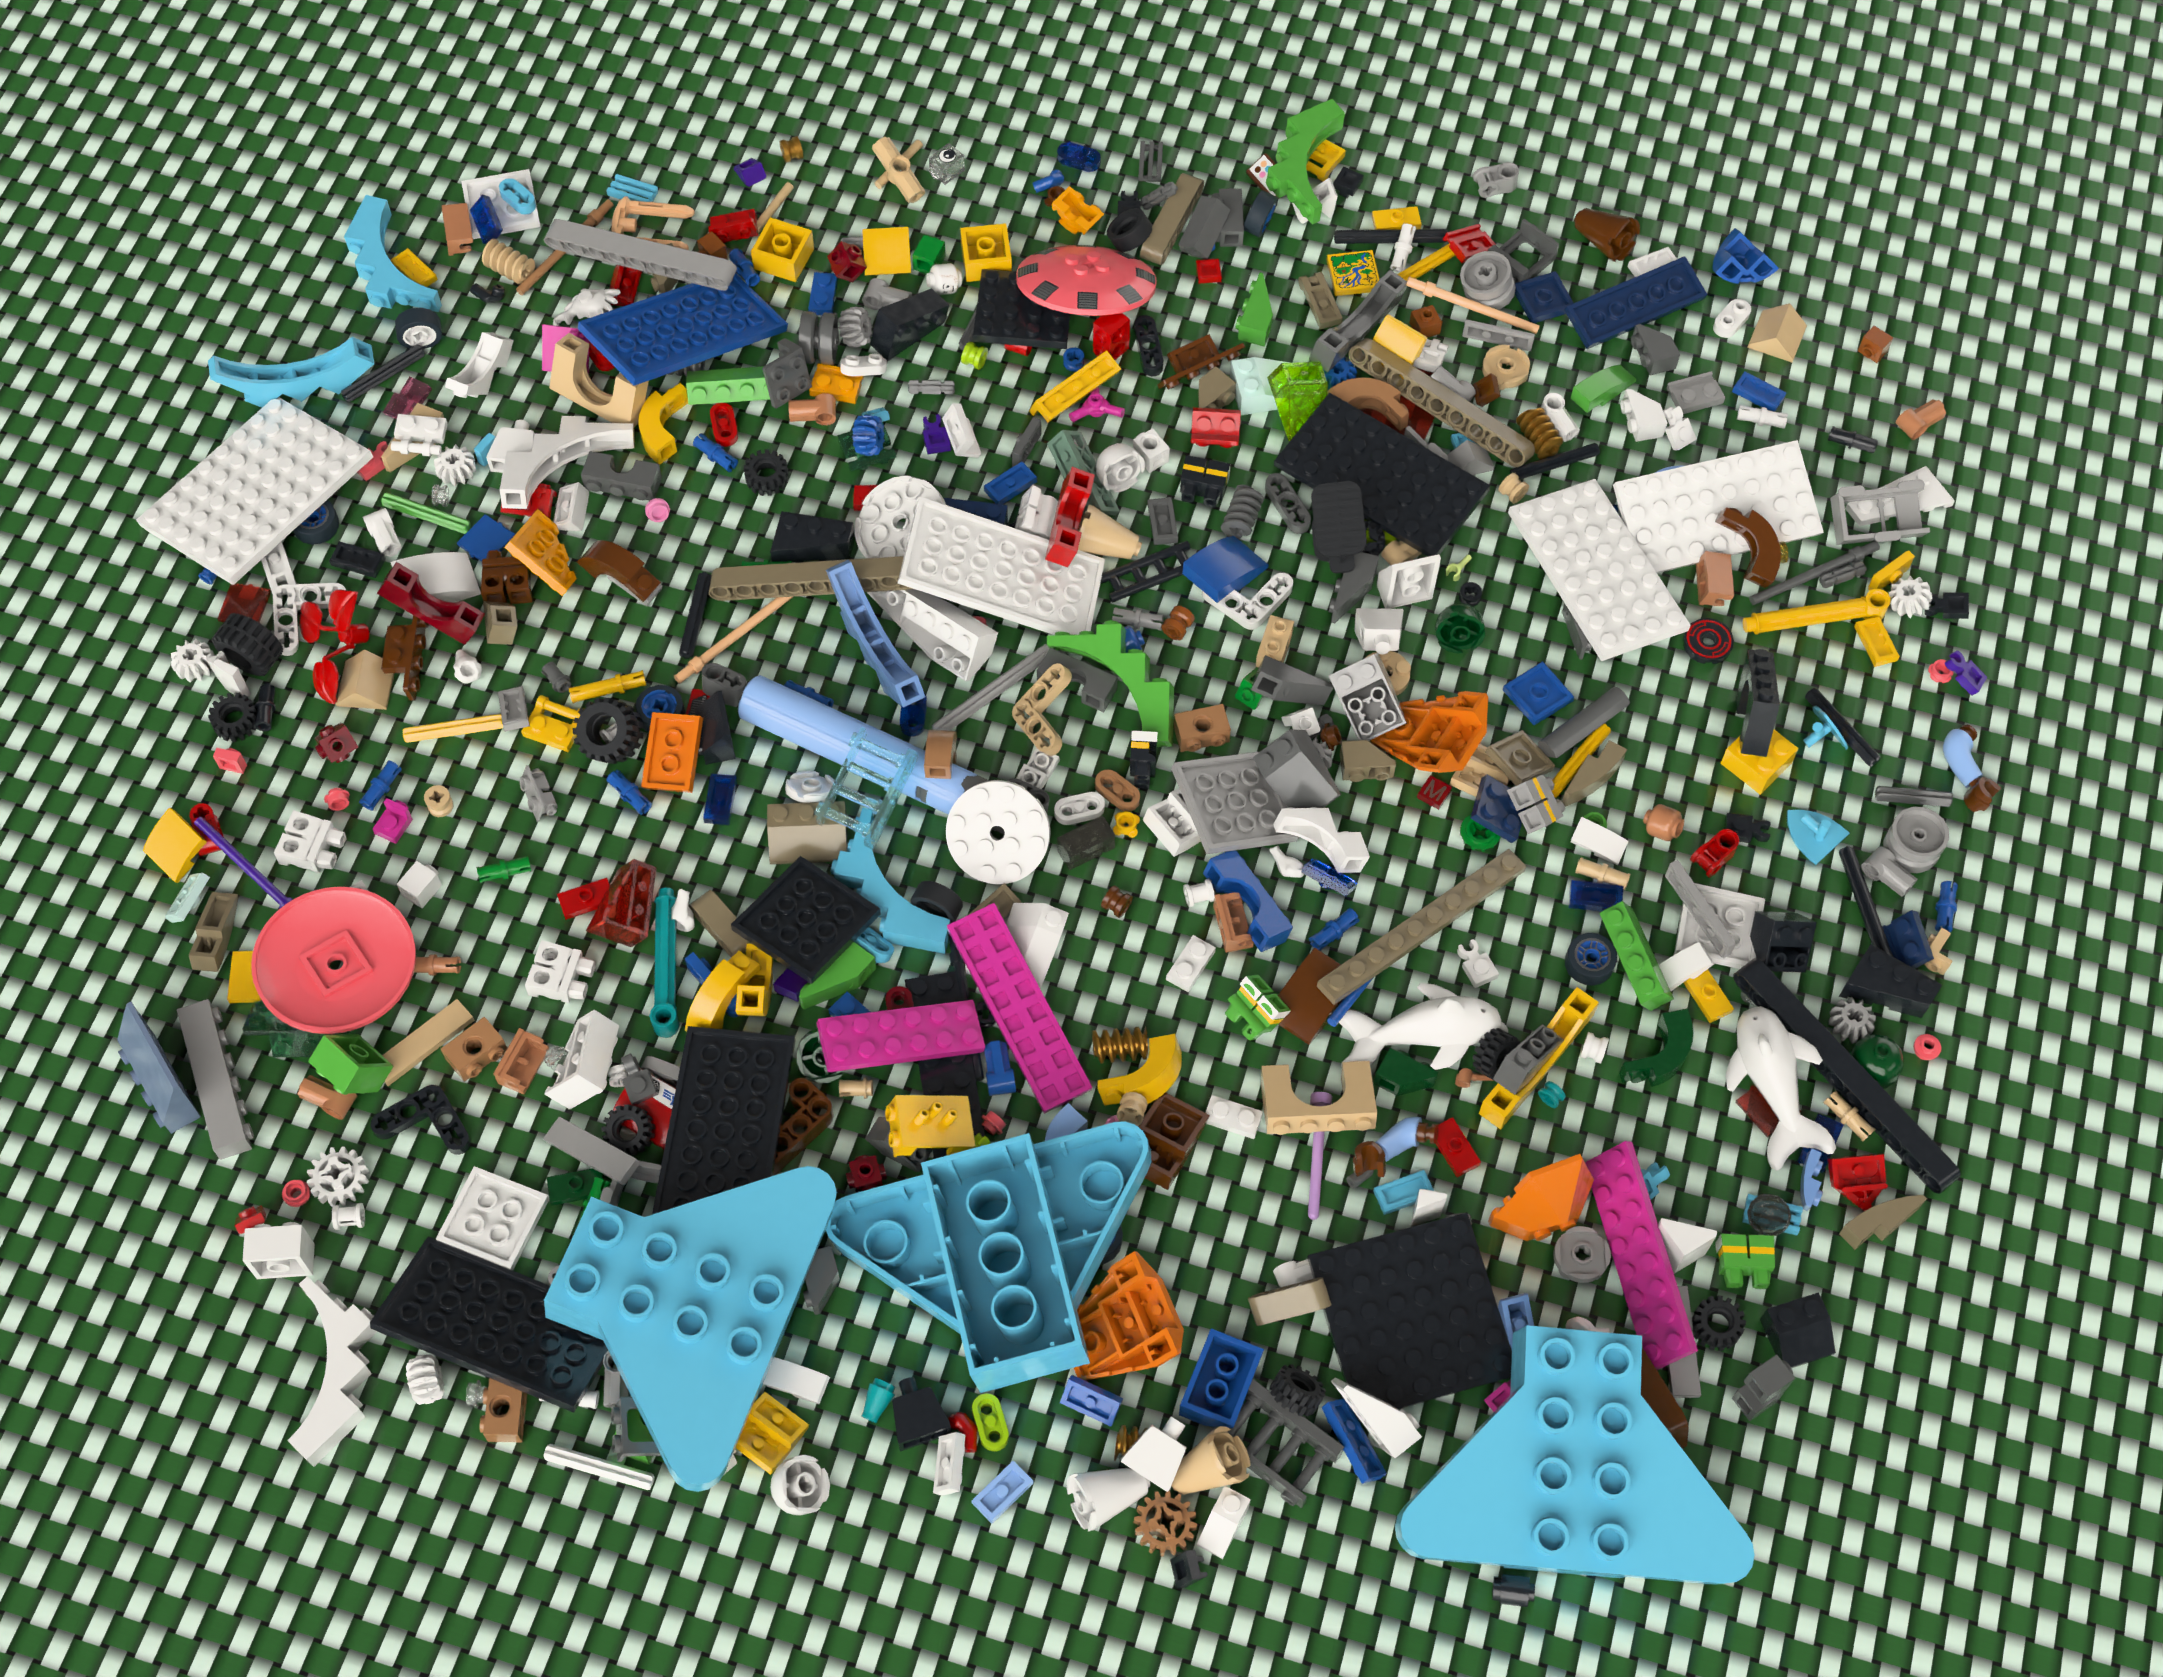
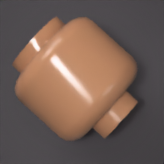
M1662 804L1656 805L1652 810L1649 809L1643 820L1644 824H1646L1647 833L1664 841L1678 838L1684 827V819H1682L1680 811Z

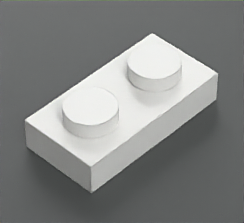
M1193 935L1166 975V980L1189 992L1214 955L1216 947Z
M1211 1095L1205 1112L1210 1115L1206 1124L1255 1139L1263 1115V1111Z
M954 1432L939 1436L933 1488L934 1494L943 1496L960 1492L963 1456L965 1454V1434Z

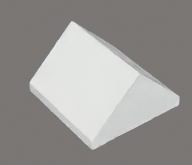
M1661 1218L1658 1223L1674 1274L1703 1257L1717 1235L1715 1230Z

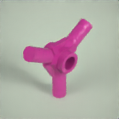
M1098 387L1090 393V396L1081 408L1069 413V418L1072 422H1075L1087 415L1100 417L1106 413L1122 418L1125 409L1110 405L1100 395Z

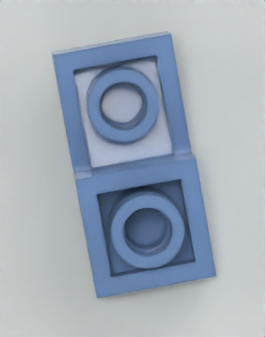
M1812 1148L1805 1159L1800 1183L1801 1204L1806 1211L1812 1205L1817 1207L1823 1191L1819 1190L1822 1182L1811 1178L1812 1175L1817 1177L1822 1168L1823 1162L1819 1160L1822 1153Z

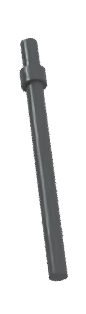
M1874 541L1863 547H1854L1848 550V553L1750 596L1749 600L1752 605H1756L1815 579L1824 573L1833 571L1851 562L1861 561L1865 556L1878 551L1880 546L1877 541Z

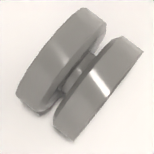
M1495 251L1480 252L1467 259L1462 266L1460 278L1466 298L1497 310L1510 303L1514 297L1516 287L1509 260L1504 255Z
M1910 807L1902 810L1895 817L1886 833L1883 847L1889 849L1896 857V863L1909 873H1922L1930 870L1939 860L1949 841V828L1944 819L1935 811L1925 807Z

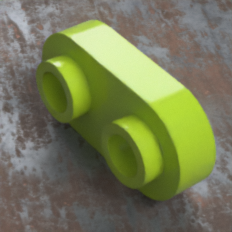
M988 1393L981 1394L976 1397L972 1404V1412L980 1441L987 1450L1000 1451L1007 1445L1009 1440V1432L1001 1404L996 1396ZM984 1407H990L992 1412L986 1415L981 1410ZM994 1433L1000 1436L997 1441H991L989 1437Z

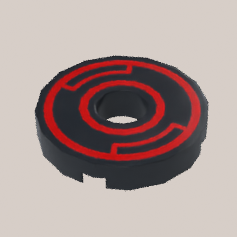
M1710 618L1698 619L1692 622L1689 631L1685 632L1683 637V646L1690 658L1703 664L1706 662L1718 664L1726 660L1732 651L1734 643L1733 635L1729 628L1722 622ZM1709 638L1713 640L1714 644L1706 645L1702 639Z

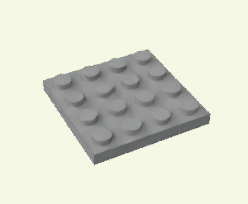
M1259 752L1174 762L1171 767L1206 854L1297 842L1299 839L1298 836L1276 833L1273 824L1281 809L1288 808V806L1267 783L1253 757Z

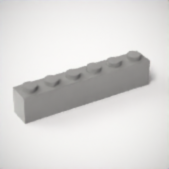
M209 999L177 1009L213 1151L222 1160L251 1150L250 1139H253L254 1135L250 1124L245 1123L244 1115H247L248 1112L243 1099L239 1100L237 1092L241 1091V1086L237 1076H233L231 1071L232 1068H235V1063L231 1053L226 1052L225 1046L229 1045L225 1030H221L219 1026L223 1019L218 1006L213 1007Z

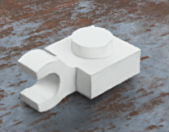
M1670 406L1664 410V415L1670 425L1665 428V432L1673 450H1680L1697 439L1689 419L1682 418L1683 412L1680 406L1674 409Z

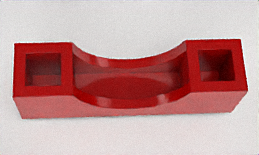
M1072 467L1063 481L1045 560L1068 568L1077 554L1082 532H1079V525L1091 494L1094 474Z

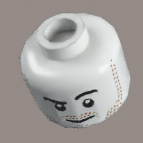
M951 263L935 264L931 267L930 273L926 275L927 286L931 287L938 295L953 294L962 285L961 271Z

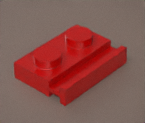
M1480 224L1447 232L1443 238L1444 241L1450 243L1449 248L1461 263H1465L1467 259L1477 253L1488 251L1495 244L1485 231L1482 232L1480 230Z

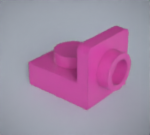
M386 798L383 802L386 810L372 830L375 835L397 844L413 819L408 810L409 807L400 800L392 801Z

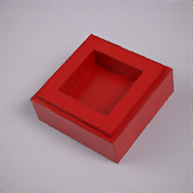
M1219 259L1196 260L1198 284L1221 282L1222 275Z

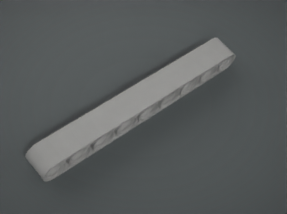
M554 219L544 238V242L555 250L723 291L728 289L737 271L735 264L723 258L562 219Z

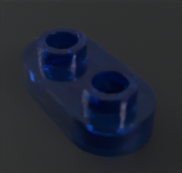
M1072 142L1062 143L1057 149V159L1063 165L1086 172L1096 171L1101 165V155L1095 149Z
M926 694L925 698L916 701L919 703L916 706L911 704L906 707L901 706L900 729L907 736H918L925 729L927 713ZM910 724L917 725L915 727H909Z

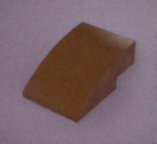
M1314 948L1278 995L1291 1010L1278 1025L1310 1045L1327 1025V1019L1342 1002L1341 1000L1333 1005L1318 989L1317 983L1341 964Z
M1166 1092L1156 1099L1142 1123L1138 1126L1144 1132L1151 1150V1164L1145 1178L1168 1190L1194 1148L1210 1115Z

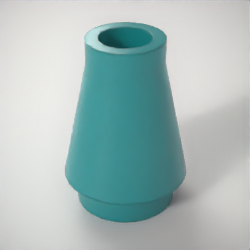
M875 1378L872 1384L869 1383L861 1417L877 1423L879 1417L895 1396L893 1394L895 1386L878 1378Z

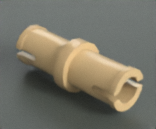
M1582 857L1578 862L1575 872L1597 879V883L1602 884L1605 882L1624 890L1628 885L1631 875L1610 868L1609 864L1603 863L1601 865Z
M1836 1090L1830 1096L1838 1103L1837 1105L1830 1098L1823 1102L1841 1119L1839 1122L1842 1125L1846 1124L1862 1141L1869 1136L1861 1127L1869 1135L1876 1130L1857 1113L1859 1110L1856 1107L1852 1108Z

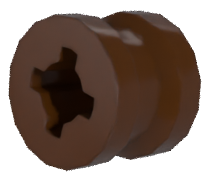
M1114 885L1104 896L1101 907L1105 910H1112L1114 915L1120 918L1128 910L1133 896L1128 893L1123 894L1120 888Z

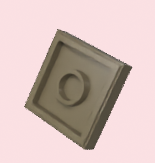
M1523 730L1488 746L1485 751L1515 786L1543 774L1545 775L1555 767V764Z

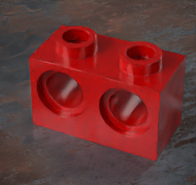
M1123 313L1101 315L1093 322V352L1097 357L1108 351L1112 358L1116 360L1129 349L1130 319Z

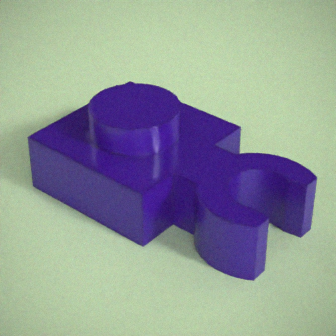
M936 415V422L934 423L928 422L926 416L923 417V427L925 429L923 430V439L927 455L951 451L947 430L945 427H941L940 415Z
M1954 651L1949 655L1951 659L1944 664L1949 670L1957 673L1955 679L1973 696L1980 691L1987 676L1971 660L1966 662L1960 651Z

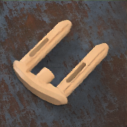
M625 196L618 202L615 208L611 229L612 232L624 234V232L635 233L637 220L627 218L629 214L687 219L693 217L695 211L687 205L633 201L628 196ZM640 238L665 245L673 243L674 247L689 250L688 245L682 241Z

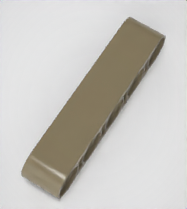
M1185 173L1180 175L1175 184L1178 190L1175 195L1168 197L1152 226L1150 236L1141 247L1140 258L1159 265L1164 264L1201 196L1204 180Z

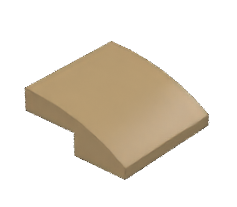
M1479 744L1463 771H1456L1449 785L1476 797L1481 778L1485 775H1490L1506 786L1510 779L1485 753L1487 747Z

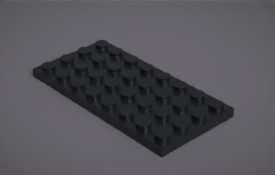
M1331 393L1325 397L1274 460L1275 467L1312 489L1317 485L1344 481L1357 483L1361 489L1364 519L1379 525L1385 532L1428 557L1440 555L1490 491V485Z
M688 1026L652 1215L773 1176L796 1042L795 1036Z
M429 1236L370 1321V1328L573 1413L601 1369L604 1355L608 1351L603 1340L545 1317L544 1299L550 1288L549 1285Z

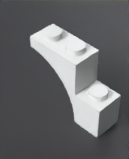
M482 332L478 346L468 364L457 375L447 378L445 387L453 390L454 395L467 398V395L478 398V395H488L494 371L497 367L507 366L514 340L495 333Z
M1282 808L1273 824L1276 833L1292 834L1317 846L1331 860L1337 873L1361 872L1370 857L1361 832H1337L1329 808Z

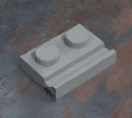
M1712 371L1668 383L1666 389L1670 391L1671 399L1675 406L1681 407L1683 414L1724 403L1725 396L1717 381L1713 379Z

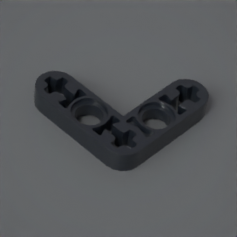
M437 1085L426 1086L377 1113L372 1118L370 1124L377 1138L389 1139L429 1117L445 1146L452 1154L461 1155L468 1151L471 1146V1139L445 1093ZM431 1094H434L437 1099L434 1103L428 1097ZM419 1100L421 1101L425 1109L421 1110L419 1104L417 1103ZM413 1106L416 1108V1112L412 1117L404 1118L401 1116L402 1110L405 1107ZM396 1114L400 1123L397 1124L392 1115ZM441 1115H452V1121L448 1125L442 1126L438 1124V1119ZM383 1121L387 1123L388 1129L386 1130L381 1128L380 1123ZM454 1130L462 1142L458 1146L454 1143L450 1134Z

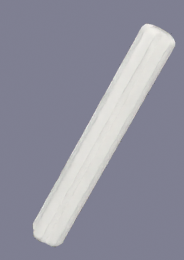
M548 1444L544 1451V1458L547 1461L642 1489L650 1490L654 1483V1475L652 1473L564 1447Z

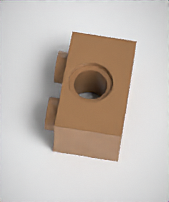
M1223 704L1174 714L1173 728L1180 752H1194L1203 747H1218L1230 742L1231 728ZM1198 729H1206L1207 731L1201 732Z
M483 1017L443 1046L441 1051L445 1060L465 1082L467 1079L474 1078L480 1074L482 1069L490 1062L499 1060L508 1048L501 1035ZM481 1048L480 1052L470 1054L473 1049Z
M489 1378V1386L485 1387L483 1391V1404L486 1405V1412L480 1418V1432L483 1433L488 1442H522L527 1393ZM501 1406H510L506 1414L496 1415L497 1410Z

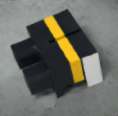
M1186 455L1180 482L1181 500L1191 503L1194 502L1195 495L1204 497L1203 504L1215 508L1218 501L1223 500L1224 490L1230 476L1231 464L1209 460L1206 470L1207 459Z
M1132 731L1130 776L1134 777V786L1136 788L1149 789L1150 777L1155 778L1158 732Z

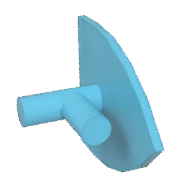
M1813 706L1814 713L1823 722V725L1820 722L1814 723L1812 726L1814 732L1803 739V742L1810 748L1831 732L1847 750L1848 745L1827 714L1818 706Z
M1787 810V825L1791 838L1797 848L1815 865L1850 834L1840 824L1817 812Z

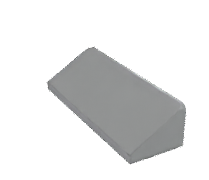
M1467 319L1465 320L1462 337L1499 345H1510V347L1531 351L1535 336L1533 333Z

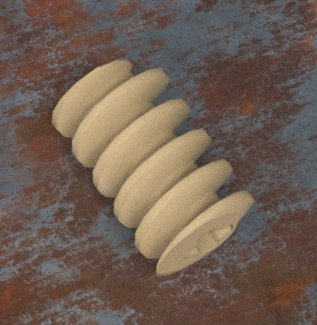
M491 239L483 250V265L509 280H513L517 284H521L535 270V261L532 258L528 259L525 254L521 255L519 251H514L512 247H506L503 242L499 243L497 239Z

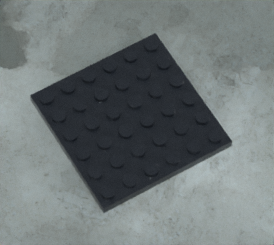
M1467 1212L1307 1256L1313 1279L1323 1277L1332 1304L1324 1308L1323 1312L1344 1382L1397 1409L1511 1378L1512 1350Z

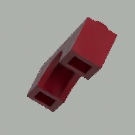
M398 562L394 564L386 575L377 592L381 597L464 645L474 635L485 613L465 601L452 603L432 596L422 587L419 581V574Z

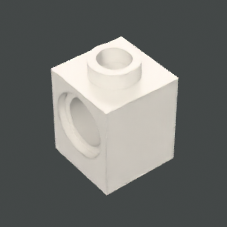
M1153 428L1146 433H1140L1133 439V448L1143 457L1145 468L1149 473L1169 462L1170 448Z

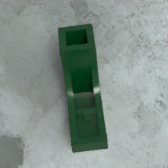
M1688 1008L1662 1013L1657 1025L1663 1040V1050L1652 1057L1624 1062L1619 1072L1622 1083L1628 1081L1639 1083L1648 1078L1651 1087L1668 1081L1680 1070L1693 1043V1024Z

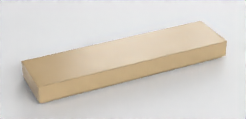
M458 999L382 1055L394 1066L384 1082L387 1086H390L475 1021Z

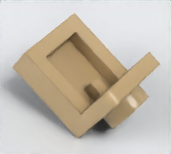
M1941 928L1936 936L1932 933L1929 936L1928 942L1934 959L1924 964L1930 971L1938 972L1941 975L1945 974L1953 962L1939 953L1951 934L1944 928Z

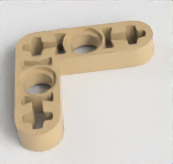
M1058 663L1053 664L1015 704L1012 710V716L1036 748L1048 756L1056 755L1060 751L1062 739L1042 715V712L1068 686L1072 678L1071 671ZM1046 689L1045 696L1038 700L1039 692ZM1025 711L1030 716V718L1027 719L1026 717H1024L1025 714L1023 712ZM1041 722L1040 730L1033 734L1034 726ZM1045 737L1050 739V746L1046 742V740H1044Z

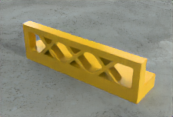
M1105 351L1037 399L1029 412L1033 416L1040 413L1049 423L1119 373L1121 368L1108 351Z

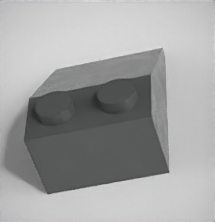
M1289 729L1253 757L1264 779L1288 807L1324 808L1341 795L1306 730Z

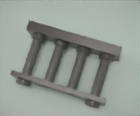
M1253 1379L1245 1398L1246 1402L1240 1410L1234 1428H1229L1231 1430L1228 1433L1234 1437L1255 1409L1261 1408L1269 1414L1268 1421L1246 1448L1250 1458V1467L1248 1468L1282 1493L1280 1496L1285 1502L1291 1506L1298 1505L1302 1508L1307 1499L1302 1490L1324 1461H1329L1330 1459L1334 1463L1337 1462L1342 1455L1344 1446L1305 1417L1298 1416L1296 1411L1293 1414L1289 1412L1290 1409L1288 1407L1285 1409L1281 1407L1282 1403L1274 1400L1276 1396H1272L1269 1390ZM1284 1425L1292 1431V1437L1271 1465L1267 1467L1255 1456L1278 1426ZM1307 1442L1315 1448V1455L1291 1485L1278 1474L1300 1444Z

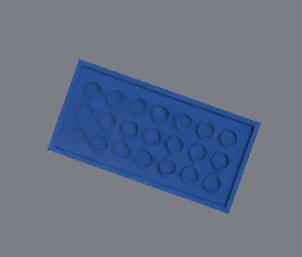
M736 273L728 289L725 291L691 283L578 322V330L633 386L786 332L788 323Z

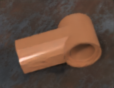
M823 393L817 395L815 399L789 400L790 422L816 421L820 425L833 424L836 421L835 397L831 394Z
M1932 399L1915 410L1909 408L1897 418L1896 424L1911 440H1915L1929 426L1945 417L1944 404L1940 400Z
M311 1075L304 1078L299 1085L298 1096L301 1099L321 1107L327 1114L339 1120L344 1119L357 1098L356 1093L341 1094L333 1088L334 1085Z

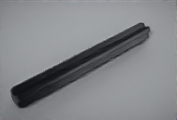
M1401 229L1336 230L1334 242L1336 244L1396 243L1399 240ZM1416 229L1412 243H1445L1447 241H1444L1443 238L1447 230Z
M1846 846L1839 850V856L1871 944L1893 956L1855 851L1852 847Z

